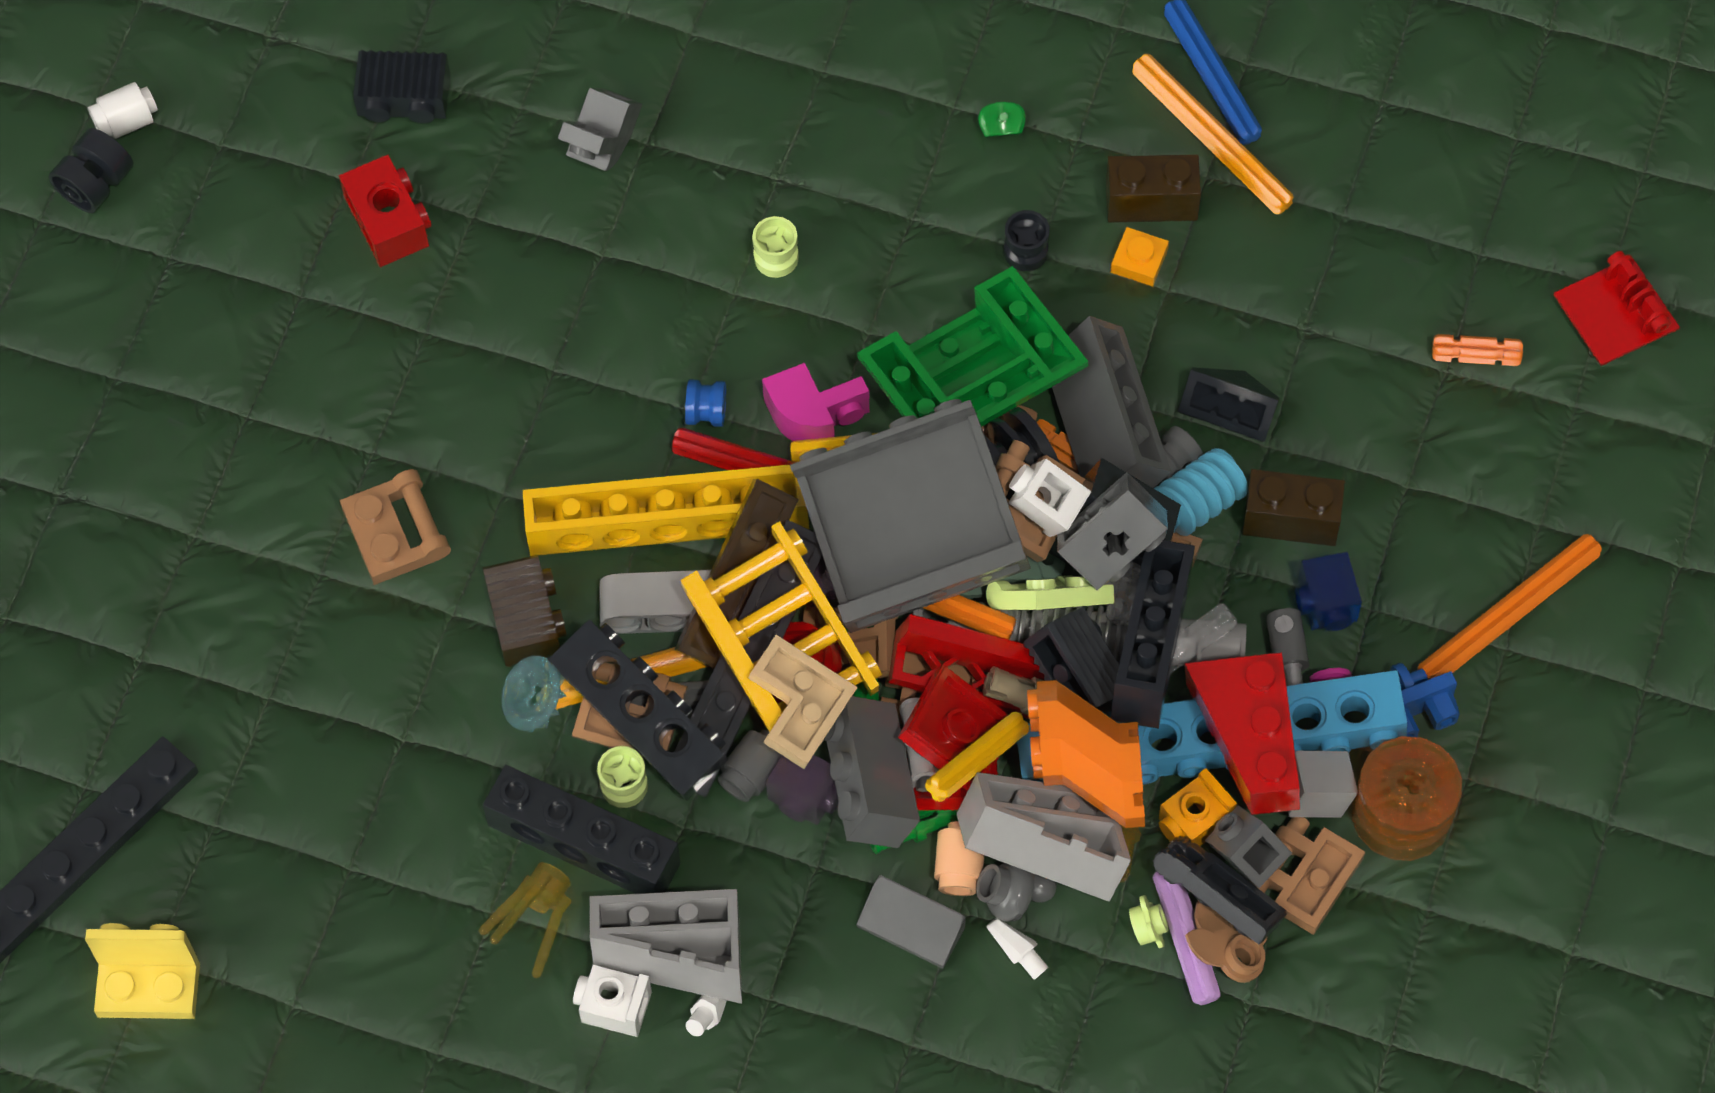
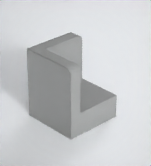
M1296 751L1295 756L1300 787V810L1288 811L1289 817L1341 818L1358 794L1348 751Z

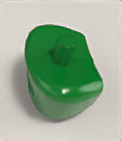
M995 102L986 105L980 110L978 122L986 138L1019 135L1023 132L1026 115L1023 107L1017 103Z

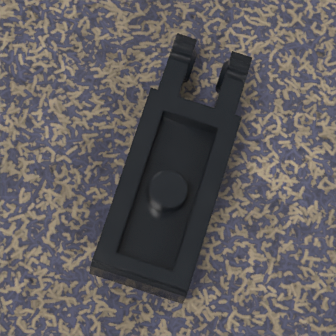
M1186 836L1175 837L1168 844L1169 847L1162 848L1154 856L1153 866L1156 868L1155 871H1158L1159 875H1163L1167 882L1170 884L1182 883L1181 885L1193 893L1200 903L1211 907L1233 924L1240 934L1251 938L1258 945L1280 926L1287 915V910L1213 853L1209 854L1195 842L1192 843L1191 839H1187Z

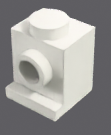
M1044 459L1032 464L1031 467L1025 464L1017 471L1009 484V488L1015 491L1009 504L1044 529L1043 533L1052 537L1069 530L1091 491L1048 459ZM1038 490L1043 494L1044 501L1035 495Z
M593 965L589 977L582 975L579 977L574 992L573 1004L580 1005L581 1023L638 1037L652 993L649 976L643 974L635 976ZM603 990L618 993L615 998L609 1000L600 996Z

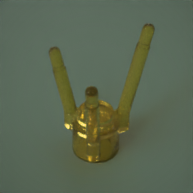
M540 862L531 876L527 875L518 889L479 928V933L481 935L488 934L506 916L490 938L492 944H497L528 907L542 914H545L548 909H552L553 912L532 971V976L539 978L547 962L562 916L572 902L565 895L571 885L570 879L556 867Z

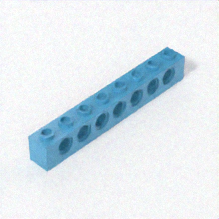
M1398 670L1286 686L1295 753L1296 751H1348L1349 753L1351 749L1370 747L1373 750H1387L1397 746L1399 742L1407 741V718ZM1195 699L1164 704L1159 729L1138 725L1143 785L1155 782L1161 776L1178 774L1183 778L1197 777L1205 768L1210 770L1226 767L1228 769L1218 744H1207L1199 739L1204 733L1210 731ZM1112 711L1104 712V714L1111 718ZM1350 711H1359L1364 713L1367 718L1360 723H1350L1343 716ZM1302 718H1312L1319 725L1312 730H1302L1295 723ZM1029 723V732L1017 742L1022 779L1043 782V778L1034 779L1030 737H1037L1040 734L1039 732H1031ZM1162 738L1171 739L1176 743L1174 747L1166 751H1159L1152 747L1155 741Z

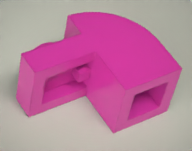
M805 363L762 379L764 402L777 428L791 441L834 437V426L838 424H853L860 420L864 414L870 412L869 390L862 376L820 393Z

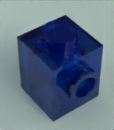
M1348 552L1303 560L1298 576L1299 587L1295 588V597L1301 616L1308 615L1311 629L1325 628L1327 631H1338L1349 627L1353 622H1357L1362 600Z

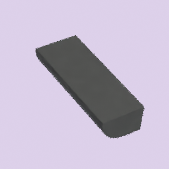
M1089 316L1068 335L1088 360L1089 366L1052 387L1079 474L1084 478L1095 464L1103 458L1154 488L1171 473L1124 328Z

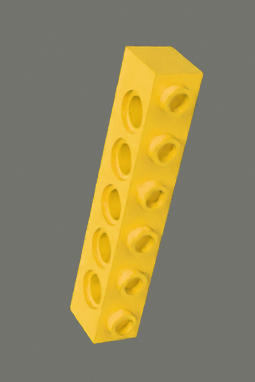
M790 465L523 490L525 531L530 556L726 538L753 479H759L799 499L789 520L806 529H809L808 510L797 478L793 474Z

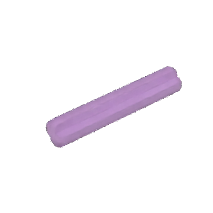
M1156 871L1153 875V880L1192 1001L1199 1005L1214 1002L1220 998L1221 993L1213 968L1194 955L1185 937L1191 930L1198 929L1195 925L1194 910L1187 889L1181 885L1182 883L1170 884L1164 879L1163 875H1159V872Z

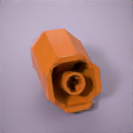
M1057 680L1037 681V689L1027 690L1031 732H1039L1040 734L1037 737H1030L1034 779L1043 778L1044 786L1065 785L1125 828L1145 827L1138 722L1117 723Z

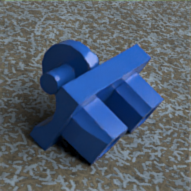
M1397 663L1390 667V671L1398 670L1407 718V741L1399 742L1395 747L1409 743L1418 737L1419 729L1412 716L1426 712L1435 730H1441L1457 723L1460 715L1454 697L1457 681L1451 671L1428 680L1424 669L1409 673L1403 663Z

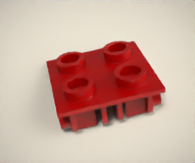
M1617 251L1608 258L1607 262L1610 264V267L1553 294L1600 366L1680 328L1633 257L1625 255L1623 251Z

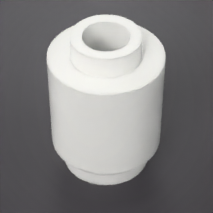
M136 82L96 98L97 103L87 107L96 129L109 136H113L114 139L153 123L151 113L158 111L148 87L139 89Z

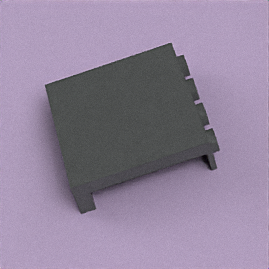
M953 399L943 402L934 408L935 413L918 419L914 415L899 418L890 423V429L874 435L871 432H861L852 435L844 441L845 445L830 451H827L826 448L810 450L800 456L799 462L790 465L793 474L797 478L839 602L838 609L843 624L850 633L1031 569L971 400L962 402L960 399Z

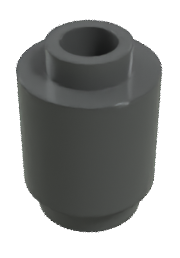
M762 729L759 733L749 730L721 767L722 773L718 777L719 784L740 801L749 802L752 796H759L786 761V757L763 743L769 734L767 730Z

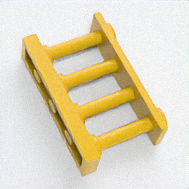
M780 521L771 526L772 535L776 539L777 544L718 579L713 580L710 577L703 581L696 570L680 580L683 590L769 732L788 704L783 701L777 704L770 692L748 679L759 659L752 663L743 646L750 643L749 637L811 600L816 605L827 625L796 642L793 646L811 657L837 641L851 663L850 667L841 671L838 675L853 685L862 682L870 696L879 691V684L876 679L882 676L878 665L867 650L862 654L859 653L802 559V556L807 554L808 551L794 528L786 532ZM788 559L802 584L742 620L738 621L734 618L728 622L719 608V605L725 602L724 597Z

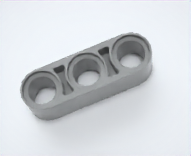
M711 570L697 571L702 580L705 581ZM695 571L619 573L603 577L599 583L600 627L606 623L617 634L683 632L694 606L683 590L680 580Z

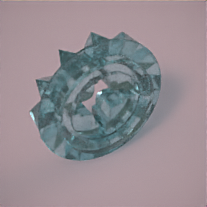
M541 656L527 657L512 668L505 680L501 697L502 709L507 721L516 729L532 733L536 728H547L549 718L560 715L556 705L559 699L566 697L560 689L565 678L551 665L548 659ZM535 686L541 687V691L536 695L537 703L530 702L531 698L535 695Z

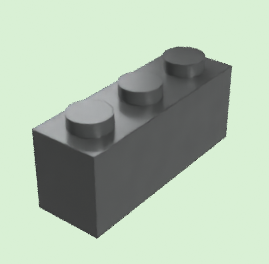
M852 696L824 738L828 745L831 760L830 775L835 780L839 800L838 815L843 821L846 841L899 848L920 822L904 742L898 738L901 728L895 703Z

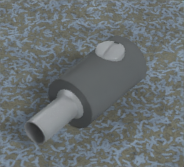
M1293 608L1275 610L1266 616L1271 653L1282 652L1286 686L1303 684L1301 672L1309 667V658L1301 612Z

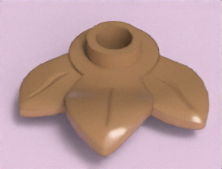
M1198 901L1194 912L1195 925L1198 929L1191 930L1185 935L1191 951L1205 964L1221 967L1222 971L1234 981L1246 983L1254 980L1261 974L1264 967L1265 950L1263 945L1267 938L1258 945L1251 938L1240 934L1233 924L1211 907L1205 906Z

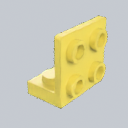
M117 923L103 924L100 929L86 930L85 941L99 964L94 1006L97 1018L195 1019L200 962L185 931L169 924H155L150 926L149 930H131L128 926Z

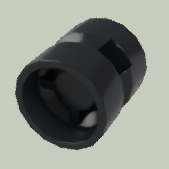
M89 128L74 144L72 148L74 156H64L50 172L48 178L52 186L65 200L84 212L94 213L110 195L108 185H118L133 168L134 162L128 152L115 139L101 130Z

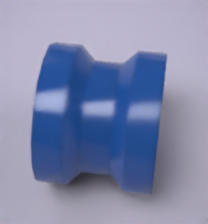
M689 379L685 403L686 425H697L700 421L710 422L714 427H723L726 411V382L716 381L712 385H702L699 380Z

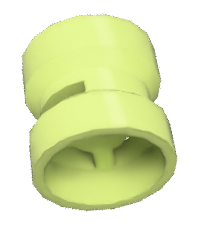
M773 216L760 221L754 228L752 235L755 265L762 274L768 277L779 278L793 272L798 264L799 252L796 227L791 221L783 217Z
M628 746L611 748L601 756L598 762L597 773L600 789L605 800L618 808H628L637 805L643 800L647 793L648 780L642 756L635 749Z

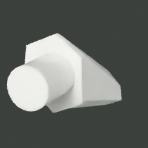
M997 918L986 925L1014 964L1019 962L1034 980L1049 968L1033 949L1038 945L1033 939Z
M702 995L690 1009L692 1016L686 1022L687 1031L693 1036H700L706 1029L709 1030L717 1025L721 1020L727 1000Z

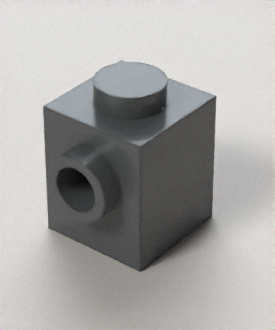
M1239 805L1217 822L1214 831L1205 840L1233 870L1258 888L1292 854L1261 820L1251 815Z

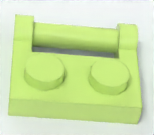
M1072 575L1058 576L1056 579L1026 580V583L1010 584L1009 581L1000 580L988 584L986 599L988 605L995 610H1042L1114 604L1113 584H1104L1096 590L1083 576Z

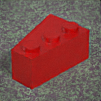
M1282 652L1185 663L1186 685L1192 697L1195 698L1206 720V725L1212 737L1214 736L1251 815L1300 810V787Z

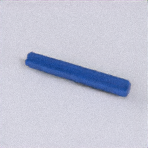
M1169 1L1165 5L1164 15L1238 141L1243 145L1257 141L1261 137L1262 127L1187 1Z

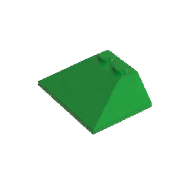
M1013 266L974 287L975 309L914 343L907 345L898 332L895 331L857 352L858 359L902 417L914 415L918 419L935 413L934 408L943 402L953 399H960L962 402L971 400L981 427L1089 366L1088 360Z

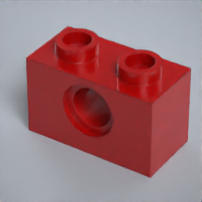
M388 154L339 175L344 198L379 267L429 247L426 229L432 227L426 209L422 202L413 203L409 193L414 191L405 169L401 167L396 170ZM385 207H396L394 210L389 212L381 211Z

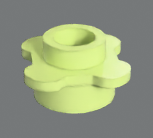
M1145 895L1140 896L1141 905L1129 908L1130 920L1136 938L1140 945L1155 941L1158 948H1162L1165 946L1162 934L1169 931L1164 911L1160 904L1153 905L1152 902H1148Z

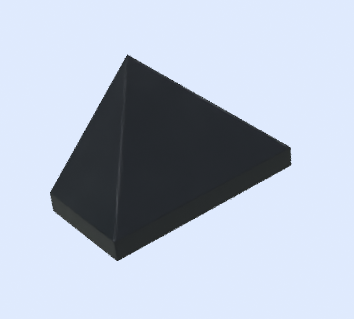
M1193 367L1190 371L1178 412L1265 442L1280 398L1246 371Z

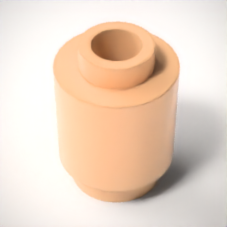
M959 822L948 823V828L938 831L934 878L939 881L938 890L941 893L953 896L975 895L977 880L984 868V855L966 849Z

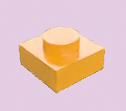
M1126 227L1111 263L1110 273L1153 287L1168 252L1169 241Z

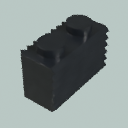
M361 50L358 52L353 96L358 116H364L374 122H384L390 117H407L417 123H429L434 118L446 119L450 87V69L447 54L443 52L439 54L422 52L420 54L416 51L413 53L408 51L404 53L396 51L393 53L381 50L378 52L372 50L368 52Z
M1083 606L1078 610L1076 609L1067 615L1057 618L1053 622L1051 621L1024 641V647L1028 648L1029 655L1034 657V664L1039 665V672L1044 673V680H1057L1098 710H1102L1113 703L1114 686L1120 662L1114 658L1102 638L1100 626L1090 618Z

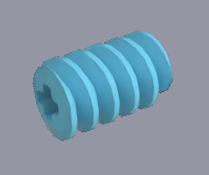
M1214 448L1200 456L1198 460L1188 464L1185 469H1181L1172 477L1160 483L1154 489L1181 504L1173 533L1177 532L1180 535L1188 536L1195 531L1196 527L1205 525L1209 518L1218 516L1222 509L1231 507L1235 500L1239 501L1244 498L1248 492V485L1242 470L1236 464L1233 457L1220 448Z

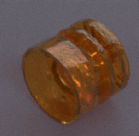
M1401 736L1380 744L1368 755L1361 769L1357 786L1358 794L1353 800L1352 820L1359 837L1372 851L1393 860L1412 861L1428 856L1444 843L1461 799L1462 777L1455 760L1440 745L1421 737ZM1403 785L1409 786L1410 791L1417 794H1409L1408 788Z

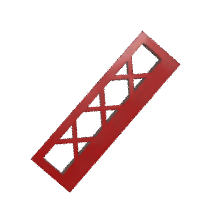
M910 614L896 630L888 683L923 692L934 671L943 665L938 660L946 661L943 664L948 668L954 664L967 667L976 680V683L971 685L976 690L979 688L983 690L986 679L984 672L990 673V669L993 666L1019 677L1030 680L1036 677L1044 680V673L1039 672V665L1034 664V657L1029 655V649L1025 648L1023 643ZM906 651L922 655L931 671L923 676L903 672ZM986 697L1007 714L1019 712L1023 718L1029 719V715L1022 713L1021 708L1001 700Z

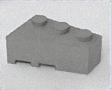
M977 772L957 812L966 849L1109 902L1131 861L1121 825L1065 785L1044 786V782Z
M737 889L590 896V943L593 965L639 976V974L647 975L652 984L742 1004L741 940Z

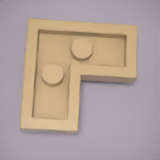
M775 635L748 677L749 680L788 704L763 743L805 769L857 689V686L778 635Z

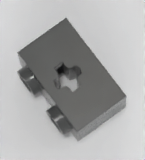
M1126 472L1076 516L1068 531L1057 534V552L1098 590L1108 581L1112 583L1118 581L1129 570L1132 564L1131 561L1143 550L1146 552L1154 550L1164 540L1167 534L1166 530H1168L1167 510Z

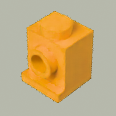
M1205 768L1198 774L1196 779L1161 804L1159 827L1170 842L1175 837L1186 836L1187 839H1191L1192 843L1195 842L1201 846L1214 831L1217 822L1237 807V802ZM1195 804L1201 813L1192 814L1187 809Z

